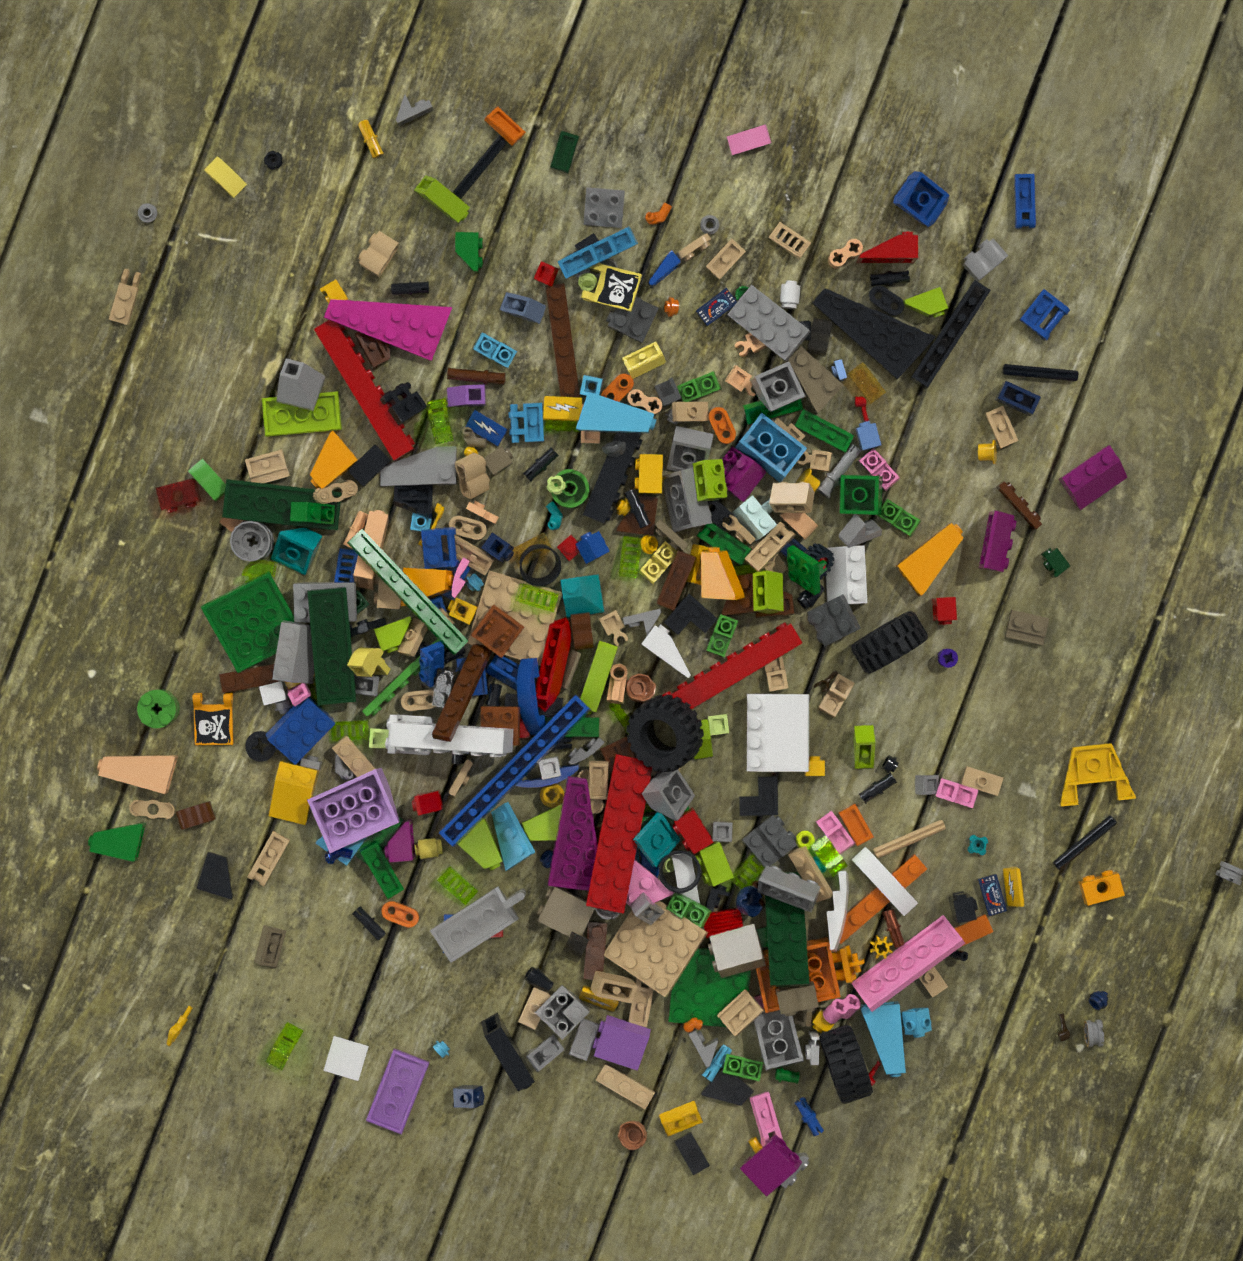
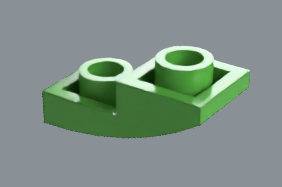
M715 371L677 386L683 402H691L721 390Z
M203 458L188 470L215 502L225 494L226 484Z
M889 499L883 504L881 515H877L909 537L913 535L921 522L920 519Z
M720 614L706 651L724 658L738 621Z
M680 893L673 894L666 908L681 919L687 918L700 928L704 927L711 913V910Z
M726 1054L722 1073L759 1082L763 1062Z

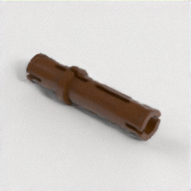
M448 367L447 380L483 383V385H488V383L505 385L506 373Z

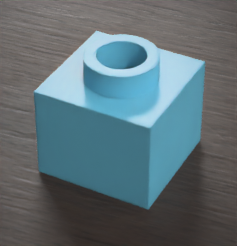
M584 375L580 394L587 396L588 392L600 395L603 379ZM593 382L595 384L594 390L589 389V383Z
M413 513L410 530L421 532V530L431 529L433 514L432 518L429 519ZM419 518L425 520L423 525L418 524Z

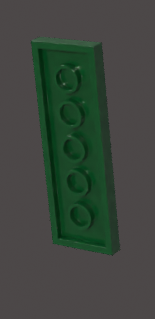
M226 479L222 518L338 531L341 501L327 503L328 505H335L334 524L290 521L291 502L316 503L313 493L317 489ZM332 491L334 498H338L342 494V492Z
M346 587L307 590L317 704L327 705L356 702L354 672L347 666L352 656Z
M784 872L787 874L794 873L802 879L798 872ZM765 895L770 987L809 986L805 910Z

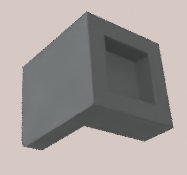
M673 378L655 386L663 407L681 400Z

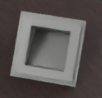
M939 775L915 776L916 794L932 795L937 793Z

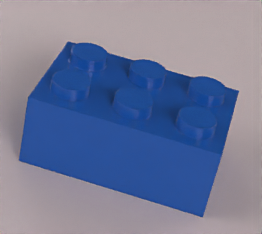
M309 696L297 706L293 705L266 733V737L271 744L296 765L336 723L333 717Z

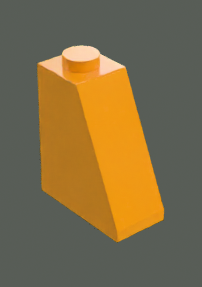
M334 431L329 433L310 473V476L313 478L311 483L316 488L329 487L358 461L356 456Z
M708 547L707 551L701 552V598L726 600L744 598L743 589L728 552L720 550V547Z
M403 568V572L428 599L452 590L453 571ZM401 600L400 606H406V604Z

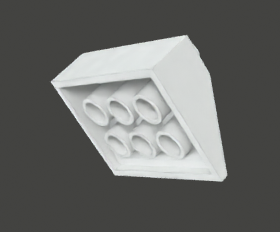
M747 694V771H809V694Z

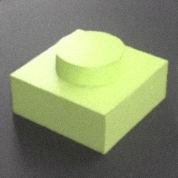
M727 714L708 716L710 735L729 733Z
M370 728L369 748L386 749L385 742L389 736V730Z

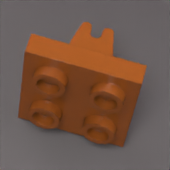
M493 604L471 636L503 658L525 627Z
M481 706V727L514 729L513 745H520V707Z

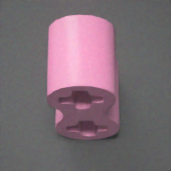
M853 994L847 995L843 1000L835 999L823 1011V1016L827 1022L835 1024L840 1018L849 1019L860 1008L861 1002Z

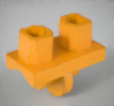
M850 945L843 946L832 953L833 962H842L843 964L842 969L835 970L837 981L852 983L853 980L857 979L856 973L861 972L860 965L865 963L864 959H858L857 953L852 954Z

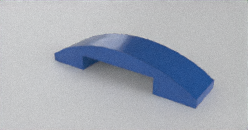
M537 658L521 659L517 674L518 705L522 720L530 735H536L545 726L544 715H539L534 681V678L539 677Z
M579 764L560 767L561 776L544 780L536 778L523 781L522 779L516 786L536 788L558 783L574 774L579 769Z

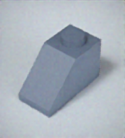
M506 292L500 310L524 320L540 324L546 305L528 297Z

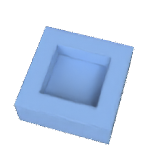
M842 359L834 361L833 367H831L832 375L835 378L837 377L839 381L845 380L847 376Z

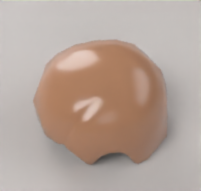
M636 674L631 676L626 682V693L635 702H646L655 695L656 684L648 675Z
M630 1120L620 1126L618 1138L621 1144L628 1150H637L645 1144L647 1131L640 1122Z

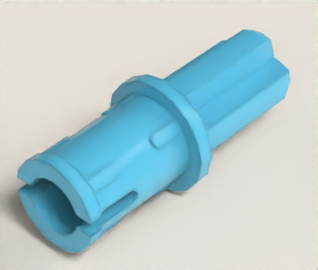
M722 1045L712 1059L710 1067L705 1070L702 1076L712 1082L720 1068H723L722 1065L725 1062L726 1054H730L732 1050L726 1045Z

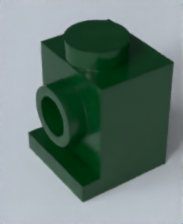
M1048 548L1041 554L1044 560V567L1049 572L1051 570L1053 572L1051 574L1052 578L1058 577L1071 567L1058 548Z

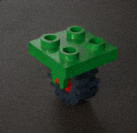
M819 543L813 544V547L810 545L808 547L809 550L804 552L793 545L788 547L789 579L814 595L821 592L820 580L823 579L822 576H827L826 572H830V566L834 564L832 561L835 558L832 551Z

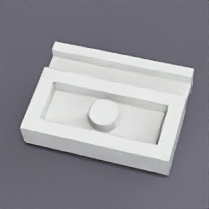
M809 1031L812 1040H809V1045H805V1056L811 1065H819V1044L817 1042L819 1035L817 1031Z

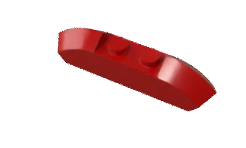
M566 617L554 620L549 625L536 684L537 705L544 712L556 700L563 681L571 643V630Z

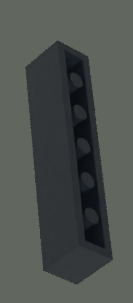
M976 280L971 283L910 377L911 381L925 390L929 387L990 293V289Z
M616 433L613 441L626 442V450L618 457H609L607 455L583 516L605 524V521H610L614 512L610 509L612 504H617L621 495L618 492L620 485L624 486L628 475L625 473L628 467L632 468L635 457L632 456L635 449L638 451L643 441L640 439L642 433Z

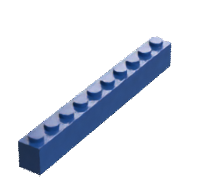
M575 695L439 834L452 847H456L591 709Z

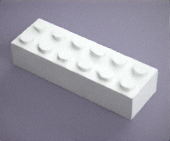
M405 721L391 723L390 746H396V750L407 751L415 748L416 752H426L433 749V753H445L452 750V754L463 755L471 752L473 756H482L490 753V757L506 756V753H510L513 750L514 729L459 725L452 741L448 742L433 739L432 732L436 726L434 723Z

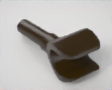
M834 670L825 680H821L814 685V688L821 685L822 691L819 694L828 690L830 681L838 672Z
M1064 1013L1059 1014L1062 1030L1057 1032L1060 1041H1065L1070 1038V1033L1065 1024Z

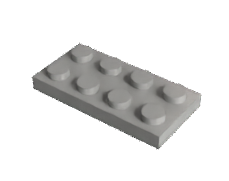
M753 285L747 289L727 314L786 362L811 332Z

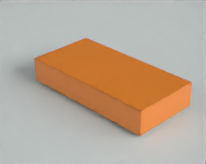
M499 107L495 108L484 120L512 146L526 133Z
M855 803L838 812L856 846L874 838Z
M986 914L977 917V920L968 921L954 928L965 942L964 945L994 932Z

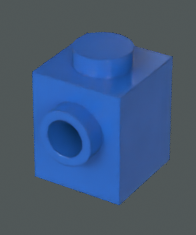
M599 531L594 534L588 532L582 535V540L576 543L586 564L610 552Z

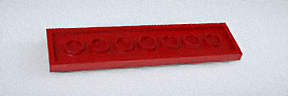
M615 755L586 901L587 907L624 914L637 845L633 839L640 832L646 804L642 792L650 783L653 768L651 766L649 768L643 765L644 762L642 760L639 761L637 758Z

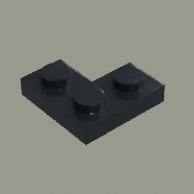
M688 594L664 623L677 635L680 634L690 621L706 633L718 618Z
M777 776L758 777V796H739L740 816L778 815Z

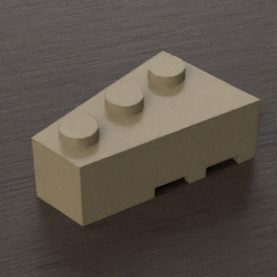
M802 346L787 361L790 362L815 415L844 386Z

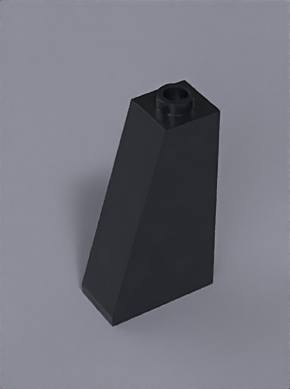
M497 1012L481 1021L484 1037L517 1091L525 1090L535 1082L533 1074Z

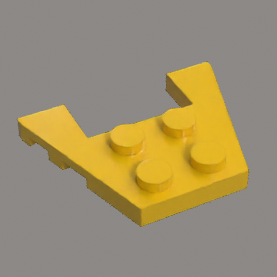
M1112 743L1072 747L1060 800L1061 807L1079 805L1077 785L1115 781L1117 800L1136 799Z

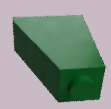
M141 822L94 832L89 837V852L132 862L137 861L146 823Z

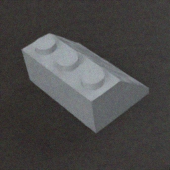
M693 468L662 476L663 489L674 532L712 523L708 502L697 501Z
M283 620L280 627L272 679L293 683H312L314 660L311 627L309 624Z
M766 866L759 879L757 892L812 913L821 886H818V883L815 881L800 879L794 873H784L776 866Z

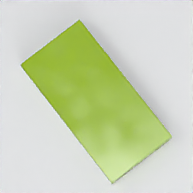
M338 391L320 393L314 411L277 402V397L262 398L265 437L342 430Z

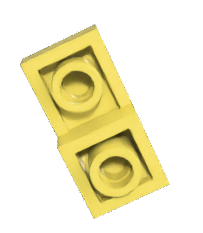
M218 156L204 169L216 184H219L232 198L247 185Z
M665 541L640 569L639 573L654 584L674 561L678 551Z

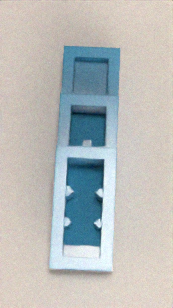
M629 226L557 262L567 279L637 245L638 242Z

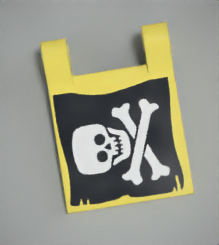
M602 263L590 267L592 271L601 273L595 293L583 290L581 298L588 302H595L631 312L642 274Z

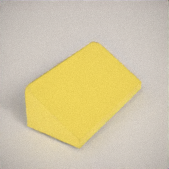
M656 341L622 358L632 379L666 363Z

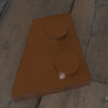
M639 495L641 504L644 503V510L651 524L640 528L634 514L629 511L617 527V531L653 536L658 498Z
M753 574L737 576L744 592V598L726 600L722 610V615L724 616L757 613L754 611Z

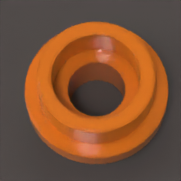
M669 297L668 301H665L664 311L668 317H672L678 314L679 302L674 300L673 297Z

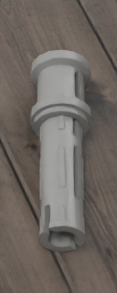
M851 444L848 451L831 473L829 472L825 475L826 478L816 490L829 499L831 497L830 493L836 486L840 485L841 475H844L862 451L857 446L854 447Z

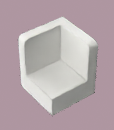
M281 681L259 687L264 705L288 700Z
M558 756L544 758L539 762L542 780L561 776Z

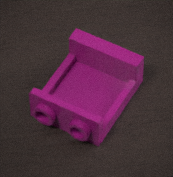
M774 1135L757 1153L745 1160L740 1170L767 1197L798 1170L802 1161L795 1152H792L787 1147L783 1139Z

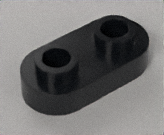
M880 285L874 286L869 292L870 302L887 314L897 316L904 310L905 305L902 298ZM875 293H880L881 299H876ZM892 303L897 304L898 308L896 310L891 308Z
M718 500L707 501L708 506L711 504L715 506V511L711 512L712 522L720 529L727 531L722 525L723 518L728 517L730 522L727 525H730L732 519L729 515H733V513Z

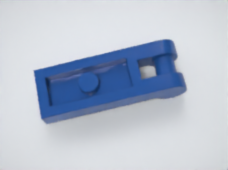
M1015 174V229H1022V227L1035 228V175ZM1029 213V219H1022V214Z

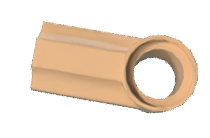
M615 664L610 670L607 702L623 704L628 678L627 668L623 664ZM620 670L624 673V676L617 678L614 676V673Z

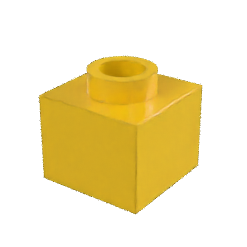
M809 756V771L804 772V775L825 776V760H820V756Z
M819 1007L812 1017V1023H814L812 1027L822 1033L823 1031L831 1030L834 1024L825 1020L823 1016L824 1010Z

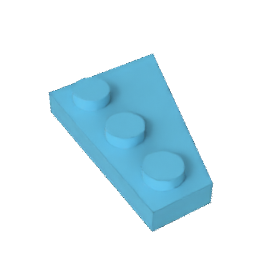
M509 802L502 804L491 812L505 871L510 870L535 853Z

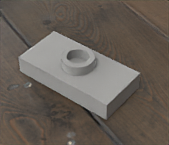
M585 1018L581 1020L569 1055L587 1061L600 1026L599 1023Z

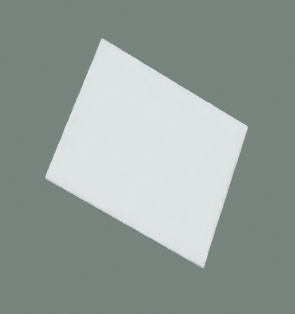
M334 1036L324 1071L358 1081L369 1046Z

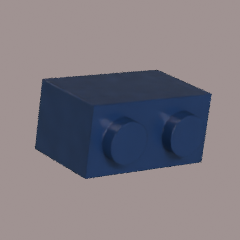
M1005 381L1002 383L995 401L1031 416L1041 396Z

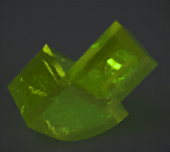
M446 398L428 401V416L435 445L454 441Z
M268 560L252 561L244 568L241 576L249 577V580L245 581L246 583L270 571L275 580L277 562Z
M826 835L818 838L810 846L832 877L848 866Z
M287 1022L265 1062L283 1070L304 1031Z

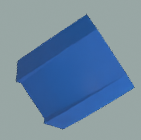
M914 171L907 177L905 183L894 196L893 203L929 227L936 222L946 207L950 195L922 172Z

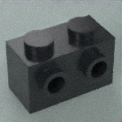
M964 891L952 893L953 896L948 897L952 917L955 922L963 923L977 920L975 913L978 910L976 899L968 893H964Z

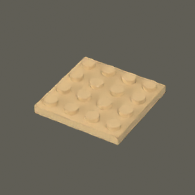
M489 570L467 644L483 645L472 637L471 634L494 604L525 627L505 655L520 660L537 658L538 665L541 666L549 625L555 620L562 592L543 586H533L526 581Z
M659 900L655 904L660 906L665 912L652 925L637 918L633 911H630L606 949L604 956L664 997H668L708 932L685 917L681 919L666 909L668 905Z

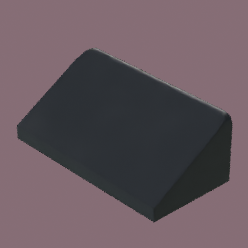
M375 444L348 472L365 487L391 460Z

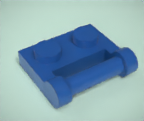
M1043 289L1020 318V321L1047 341L1050 337L1049 334L1062 317L1069 313L1070 309ZM1055 306L1058 308L1057 313L1047 326L1042 329L1039 327Z
M455 527L421 530L425 569L459 566V559L456 556ZM441 535H447L449 560L443 559Z

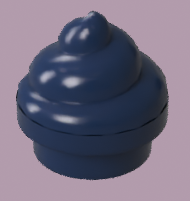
M550 849L546 850L540 857L542 866L547 869L551 867L553 851Z
M1105 991L1093 992L1088 1000L1090 1005L1098 1011L1106 1008L1108 1005V993Z

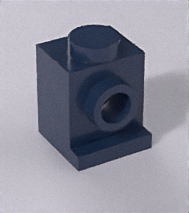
M493 532L481 547L502 563L505 560L509 561L514 554L512 551L514 547Z

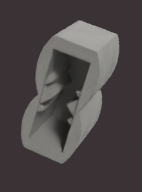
M994 238L990 241L986 239L978 246L980 248L978 252L974 254L972 251L964 258L966 262L963 264V267L978 282L1008 257L1007 253Z

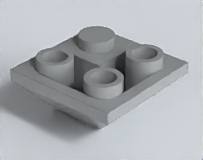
M286 358L279 377L277 402L314 411L326 377L303 362Z
M561 985L535 1013L563 1040L590 1012V1009L574 993Z

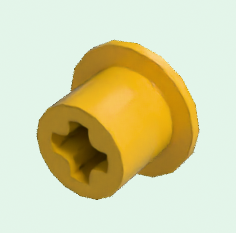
M993 440L992 444H978L979 461H993V464H996V440Z
M808 468L799 476L796 483H810L815 492L820 485V481L811 474L812 470Z
M552 784L541 789L540 800L545 806L553 808L563 802L564 790L560 785Z

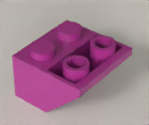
M731 447L722 458L725 469V483L727 491L744 502L766 474V471L754 460Z

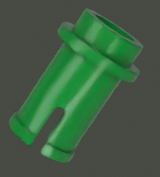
M782 1067L776 1069L775 1080H778L779 1083L785 1081L798 1084L800 1072L783 1070Z

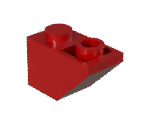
M440 790L415 795L412 800L413 811H417L418 815L442 810L443 804Z

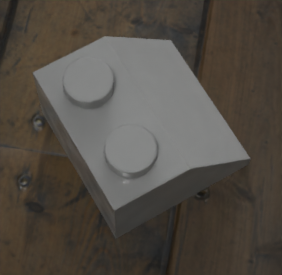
M790 362L761 373L751 380L758 398L770 412L805 397Z
M676 426L667 469L673 471L693 468V463L708 460L714 434Z
M661 769L659 772L657 771L642 792L651 809L675 821L679 820L695 797L679 770L662 772Z

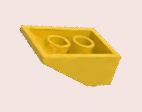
M284 760L280 761L269 816L306 825L310 811L307 800L314 795L320 770L303 767L300 764L295 765Z

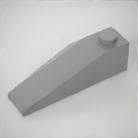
M435 447L387 464L380 471V486L457 485V472L455 469L457 447Z

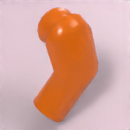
M663 203L660 211L648 212L645 215L647 223L651 225L663 223L672 206Z
M693 1017L688 1022L683 1023V1029L689 1033L694 1028L700 1030L703 1021Z

